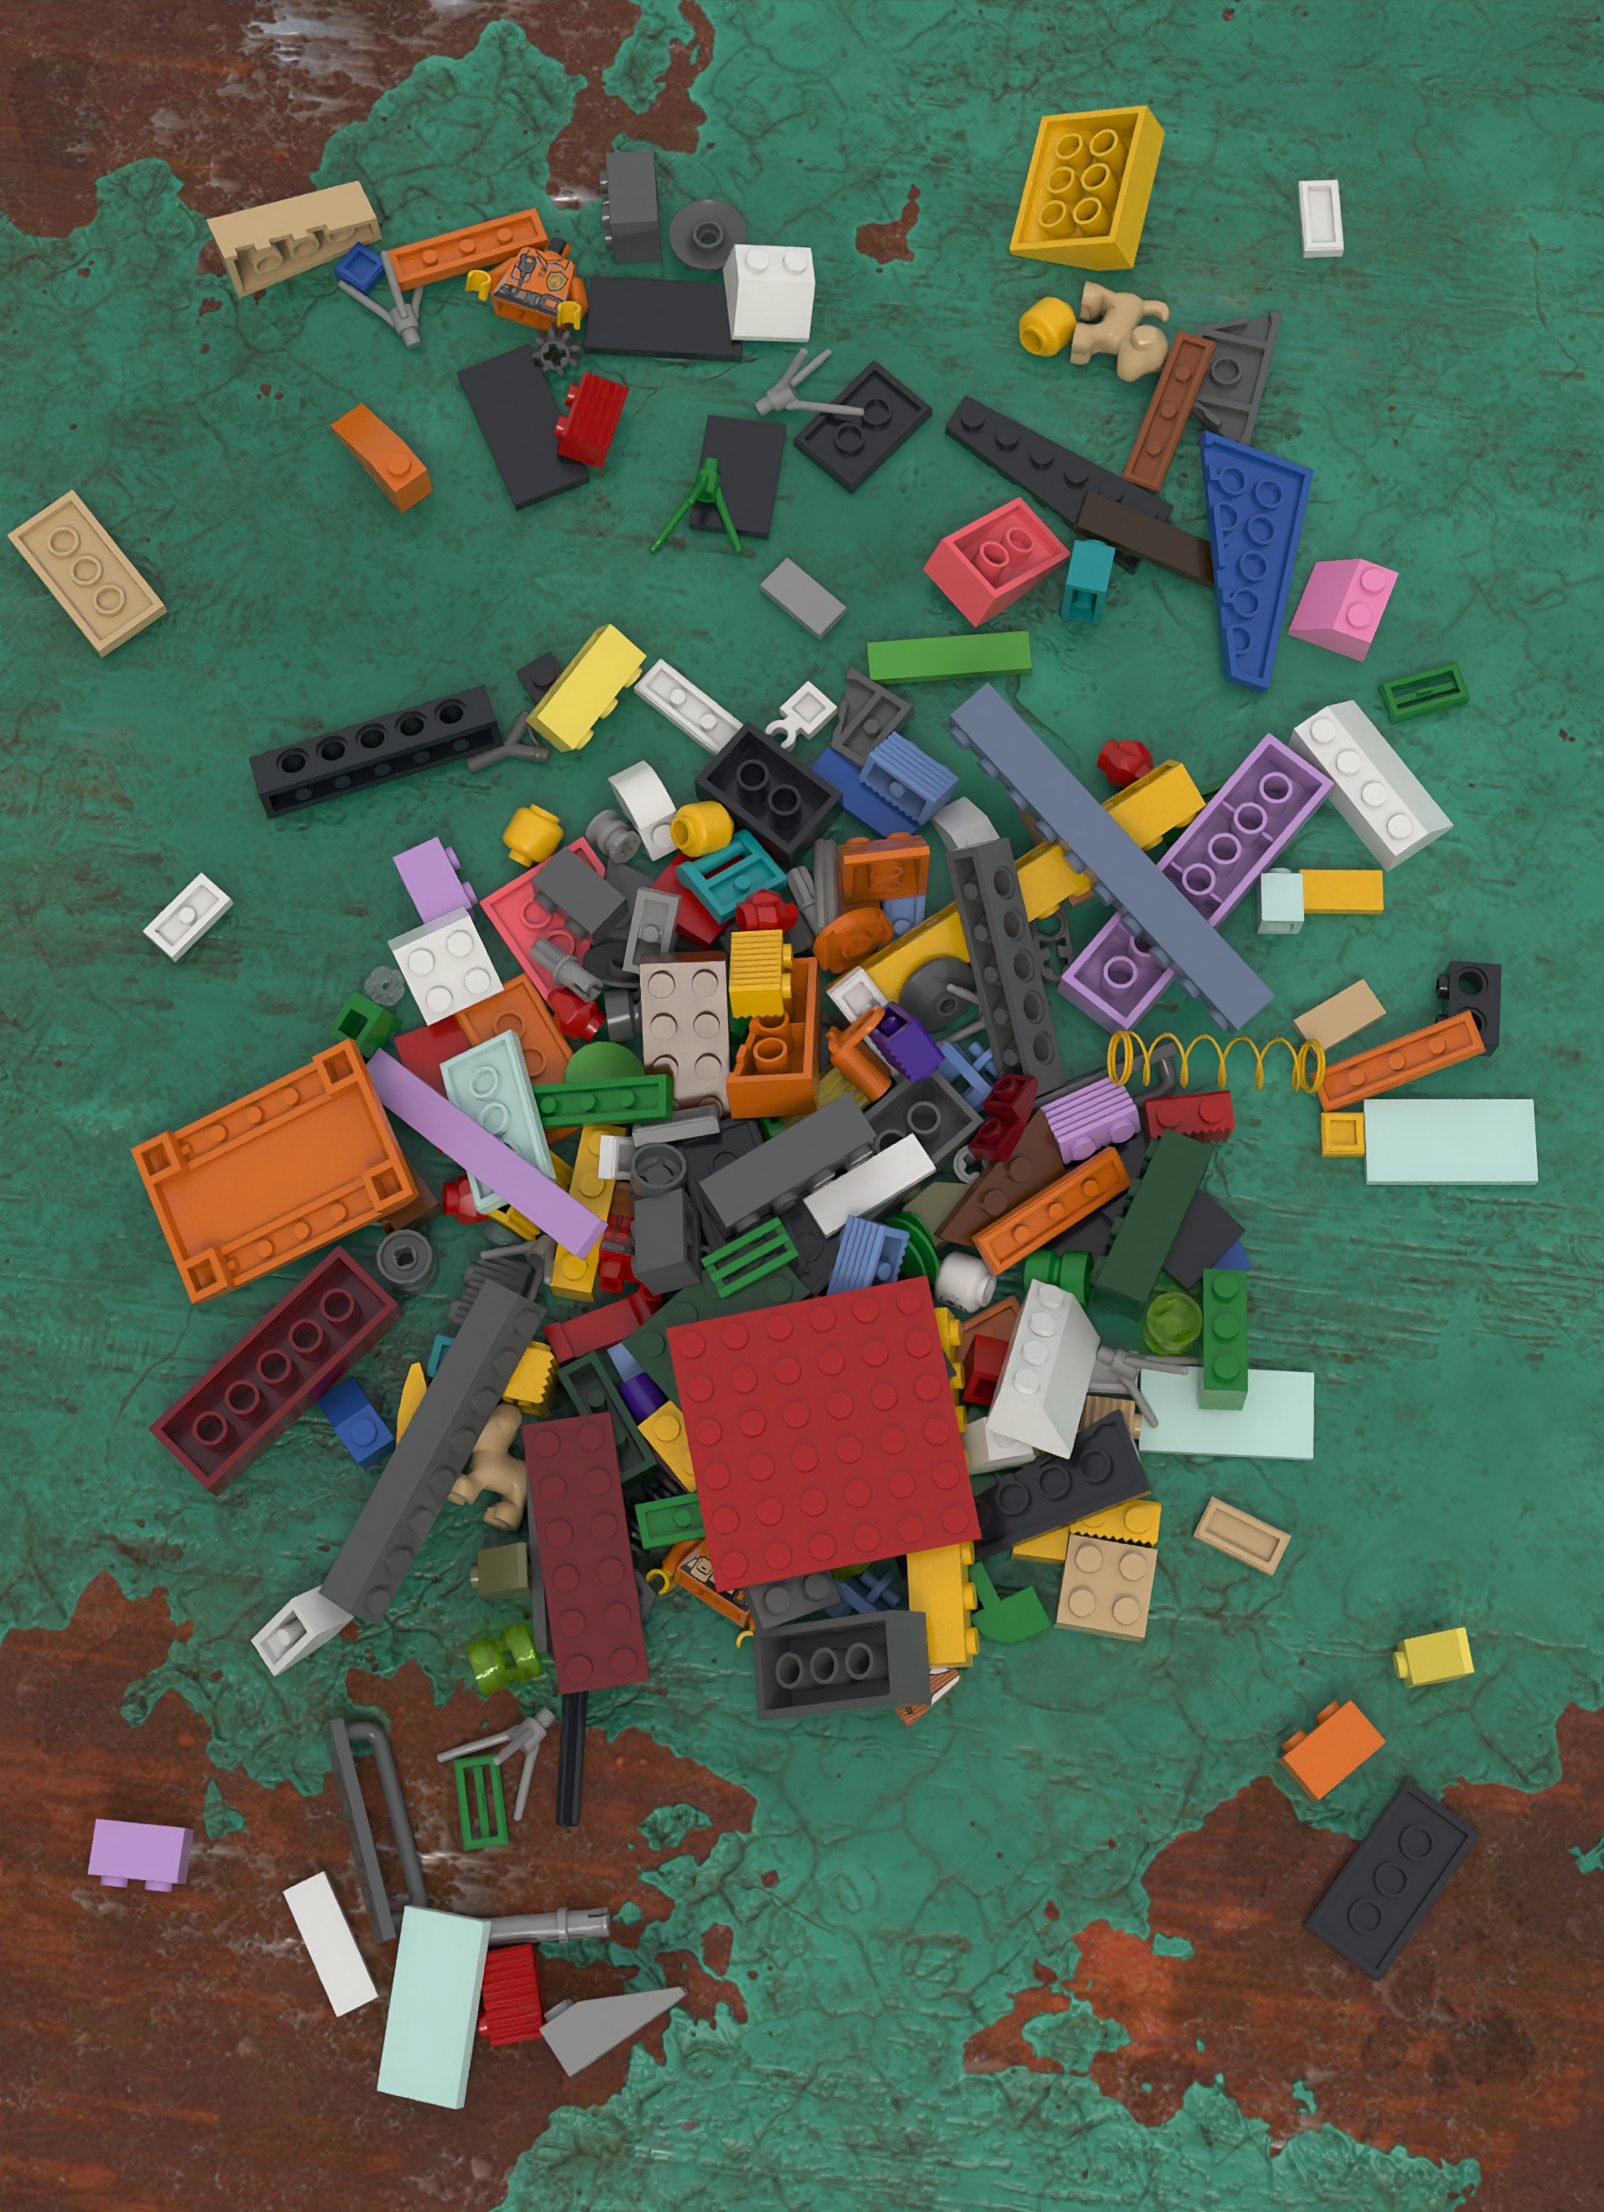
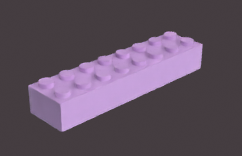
M1268 733L1156 866L1217 931L1258 882L1260 874L1265 873L1326 801L1334 782ZM1119 911L1112 916L1062 975L1057 989L1059 994L1111 1035H1114L1117 1031H1133L1178 977L1169 966L1163 969L1153 960L1148 953L1151 946L1141 935L1135 938L1123 927L1119 921L1122 917Z

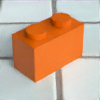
M1335 1700L1332 1701L1315 1716V1719L1320 1723L1307 1735L1302 1729L1298 1730L1281 1745L1286 1753L1278 1759L1279 1763L1312 1802L1320 1800L1386 1743L1384 1738L1351 1700L1343 1703L1341 1706Z

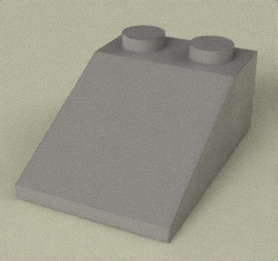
M685 1986L584 2000L575 2004L570 1998L562 2001L544 2014L548 2023L539 2030L568 2076L571 2077L690 1993Z

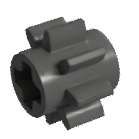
M551 322L546 335L539 331L536 333L534 340L541 346L533 350L532 358L541 359L544 364L543 372L550 368L557 370L561 376L564 374L567 363L577 366L579 357L573 352L581 348L582 340H573L570 334L572 329L570 325L566 329L556 328L555 323ZM551 344H556L558 350H564L563 354H558L556 348H550Z

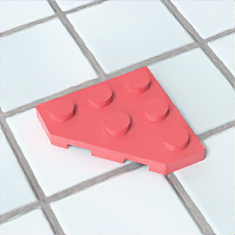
M584 837L567 846L605 880L606 869ZM556 854L479 902L480 908L520 967L527 973L547 1006L549 1005L547 1003V996L551 990L568 987L564 984L558 985L552 979V974L533 960V957L530 955L531 947L536 944L538 939H547L566 955L576 956L579 959L580 965L583 966V956L591 946V943L586 939L582 942L576 940L564 928L563 924L566 921L555 912L551 916L546 914L533 900L535 894L531 880Z

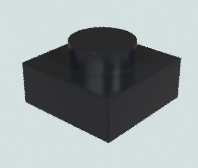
M551 651L516 671L518 680L535 706H537L563 673L562 668Z

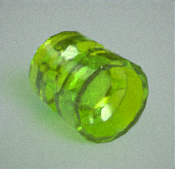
M1168 1292L1158 1296L1150 1304L1141 1325V1336L1146 1347L1155 1355L1181 1356L1185 1354L1195 1343L1203 1326L1202 1312L1199 1305L1190 1296L1180 1292Z
M525 1621L502 1629L500 1637L497 1639L486 1635L466 1643L467 1653L484 1697L509 1689L511 1680L515 1679L522 1684L544 1675L539 1655L534 1651V1641ZM511 1649L516 1663L507 1667L502 1652Z

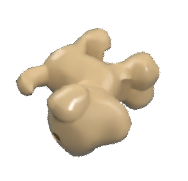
M1086 281L1081 303L1080 320L1094 321L1100 315L1103 317V320L1095 325L1076 324L1070 363L1085 365L1089 363L1092 354L1101 352L1117 356V374L1125 382H1135L1145 375L1162 372L1169 356V343L1164 332L1152 325H1138L1142 318L1147 316H1155L1162 322L1168 321L1171 314L1168 305L1158 300H1142L1134 293H1115L1099 284Z
M501 1403L495 1407L471 1452L472 1459L464 1474L460 1473L447 1497V1500L458 1505H464L466 1501L472 1505L482 1489L500 1493L501 1502L489 1506L483 1520L489 1525L505 1532L520 1529L527 1503L526 1462L508 1454V1448L516 1439L519 1426L523 1420L519 1408L511 1403Z

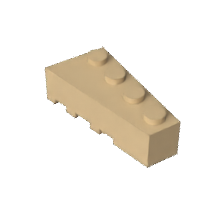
M359 180L206 220L221 261L239 299L345 255L357 242L366 246L382 239L377 217Z

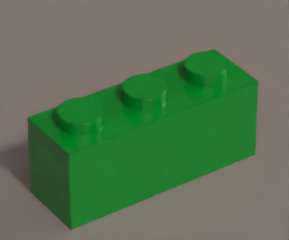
M1203 1268L1198 1287V1409L1242 1411L1248 1393L1247 1270Z

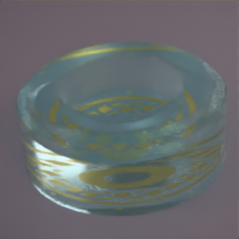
M490 1219L481 1231L483 1236L501 1247L525 1243V1241Z

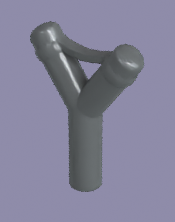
M521 711L519 716L516 717L514 724L503 740L504 746L465 758L471 773L508 757L535 762H548L550 750L540 745L534 736L532 726L525 721L530 712ZM527 730L534 745L520 743Z

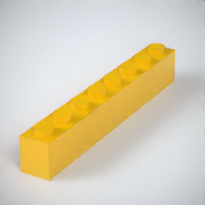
M947 1307L934 1308L942 1348L957 1373V1376L950 1379L949 1383L959 1431L967 1432L965 1406H959L958 1389L965 1388L963 1363H957L956 1346H961L963 1343L960 1319L955 1320L954 1315ZM963 1449V1450H964V1455H965L966 1464H967L968 1474H969V1473H970L969 1455H968L967 1449ZM973 1541L907 1555L909 1610L925 1612L929 1669L973 1666V1655L979 1654V1634L977 1627L971 1628L970 1610L977 1608L976 1586L974 1582H969L968 1565H973L975 1560Z

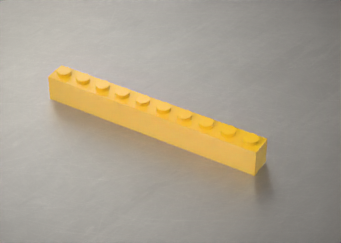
M1169 759L1100 805L1141 850L1146 851L1158 845L1163 840L1162 834L1174 826L1181 828L1194 821L1198 816L1196 812L1205 807L1206 803L1183 763ZM1044 841L1014 861L1028 922L1035 918L1044 919L1052 915L1060 908L1059 902L1071 894L1074 897L1087 892L1094 885L1083 872L1077 875L1067 866L1062 858L1065 852L1055 841L1051 844ZM956 900L858 964L888 1002L894 1000V1002L899 1004L901 990L910 975L920 966L933 959L955 957L971 965ZM858 965L824 986L825 990L828 991ZM839 1010L847 1025L850 1026L851 1024Z

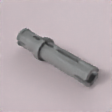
M568 1907L558 1908L557 1912L546 1914L483 1918L484 1920L491 1921L488 1947L541 1941H559L560 1944H570V1939L610 1937L608 1907L580 1911H568Z

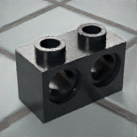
M1450 961L1443 974H1438L1436 980V999H1442V1014L1436 1015L1435 1024L1470 1010L1487 1051L1476 1056L1491 1057L1499 1046L1502 964ZM1465 981L1471 983L1475 987L1477 994L1470 996L1462 993L1458 987V982Z

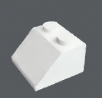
M735 244L723 268L731 340L807 342L810 335L815 290L811 248Z

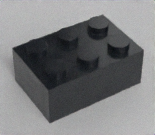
M748 720L694 780L697 799L701 802L713 800L722 804L731 816L734 828L738 831L742 829L748 830L763 849L775 857L777 862L789 871L801 861L815 845V841L821 838L843 813V794Z

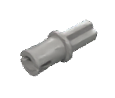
M806 866L795 867L786 874L788 877L787 883L801 916L814 939H816L818 934L816 933L814 881Z
M544 938L538 939L536 944L531 947L530 955L533 957V960L552 974V979L558 985L564 984L586 1003L598 997L601 992L599 988L603 987V982L584 969L576 956L566 955Z

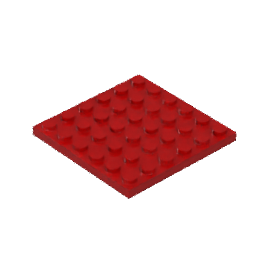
M927 1276L666 1328L717 1593L982 1540Z

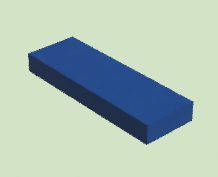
M829 747L810 768L843 794V812L880 839H886L887 836L899 832L910 833L911 836H915L923 826L919 825L917 820L913 821L911 816H906L904 811H899L898 806H893L891 801L887 802L885 796L880 797L878 792H873L872 787H867L865 782L860 783L859 775L861 770Z

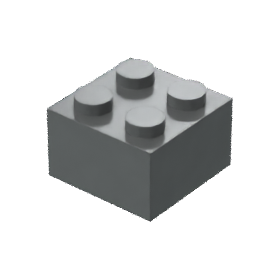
M654 151L606 153L607 169L599 170L601 194L603 195L601 209L606 250H614L616 265L662 262Z

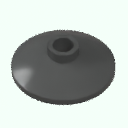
M715 199L694 201L684 206L673 218L669 229L670 246L679 261L692 269L707 272L721 270L724 268L734 245H746V223L742 215L726 202ZM711 239L714 240L715 243L703 244V241Z
M612 942L600 944L589 949L584 954L583 968L599 978L603 984L610 985L613 988L621 987L629 988L630 990L640 987V974L622 970L627 943Z
M940 957L933 959L916 969L907 979L900 993L899 1005L915 1016L926 1031L944 1028L960 1018L971 1004V1001L948 992L947 985L953 984L975 993L976 983L973 970L966 962L959 958Z

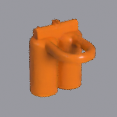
M873 1006L842 1032L837 1027L831 1026L825 1035L829 1040L828 1048L831 1051V1063L871 1102L881 1097L892 1082L888 1078L891 1069L862 1041L883 1018L885 1010L881 1006Z

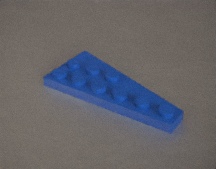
M1205 430L1199 436L1224 678L1226 682L1262 694L1269 688L1314 470Z

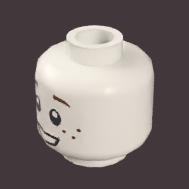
M953 1251L943 1261L938 1260L940 1275L932 1283L938 1302L968 1313L975 1312L981 1306L986 1307L995 1292L997 1277L990 1273L983 1259L960 1251Z

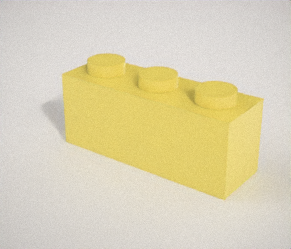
M612 624L597 628L525 721L560 752L574 750L575 748L580 750L593 736L594 731L590 728L599 717L602 719L607 717L617 705L618 700L615 696L623 686L628 688L640 676L642 669L639 665L646 658V655Z

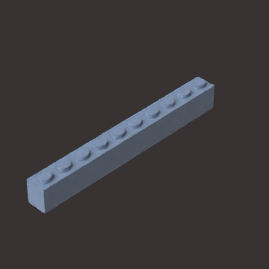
M988 682L950 715L948 725L951 730L948 733L952 740L964 751L970 748L980 759L977 762V766L982 773L992 782L998 779L1008 790L1005 796L1012 806L1020 813L1026 810L1034 818L1036 823L1033 826L1037 833L1049 844L1053 841L1056 842L1065 852L1062 858L1067 866L1075 874L1080 875L1083 872L1094 884L1091 890L1098 900L1105 906L1112 904L1120 912L1122 917L1119 921L1123 927L1135 938L1141 935L1151 946L1148 953L1161 968L1166 969L1169 966L1180 978L1177 981L1179 988L1191 1000L1194 1001L1198 998L1209 1010L1205 1013L1207 1018L1219 1031L1224 1032L1227 1029L1231 1035L1235 1034L1275 997V994Z

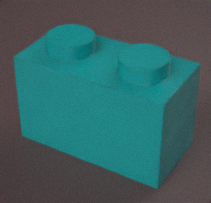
M1075 540L1060 618L1100 626L1116 548L1109 547L1104 542L1098 540H1086L1084 542Z

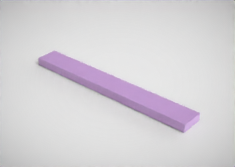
M378 1048L367 1063L366 1068L381 1103L573 1255L584 1260L609 1224L395 1058Z

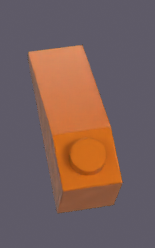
M361 403L330 425L332 431L401 514L433 492L426 467L406 443L364 404Z

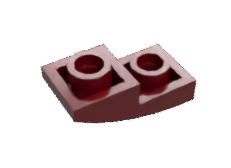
M1004 1073L996 1081L993 1089L982 1103L989 1117L980 1126L978 1133L967 1147L975 1159L1007 1162L1024 1132L1034 1105L1038 1088V1081L1035 1076Z

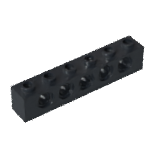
M482 685L318 737L309 738L276 750L267 751L250 757L249 761L259 797L268 818L272 819L502 747L504 743L486 687Z

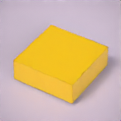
M1364 1112L1321 1113L1319 1116L1321 1157H1364L1366 1154Z

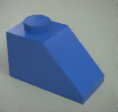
M353 1376L317 1400L332 1427L364 1471H367L395 1451L396 1438Z

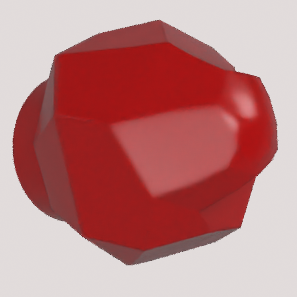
M1111 739L1100 752L1097 768L1104 771L1111 786L1126 788L1152 771L1154 763L1151 754L1140 741L1121 740V742Z
M764 888L748 894L745 902L737 903L735 906V919L739 932L782 929L783 934H785L796 924L799 915L795 904H784L777 892Z
M570 988L553 989L547 996V1003L555 1012L554 1022L561 1033L571 1038L577 1039L579 1036L588 1043L607 1017L605 1013L598 1009L599 1005L595 999L586 1003Z
M467 1174L457 1177L455 1182L443 1183L442 1211L444 1216H455L459 1224H475L489 1219V1216L476 1211Z

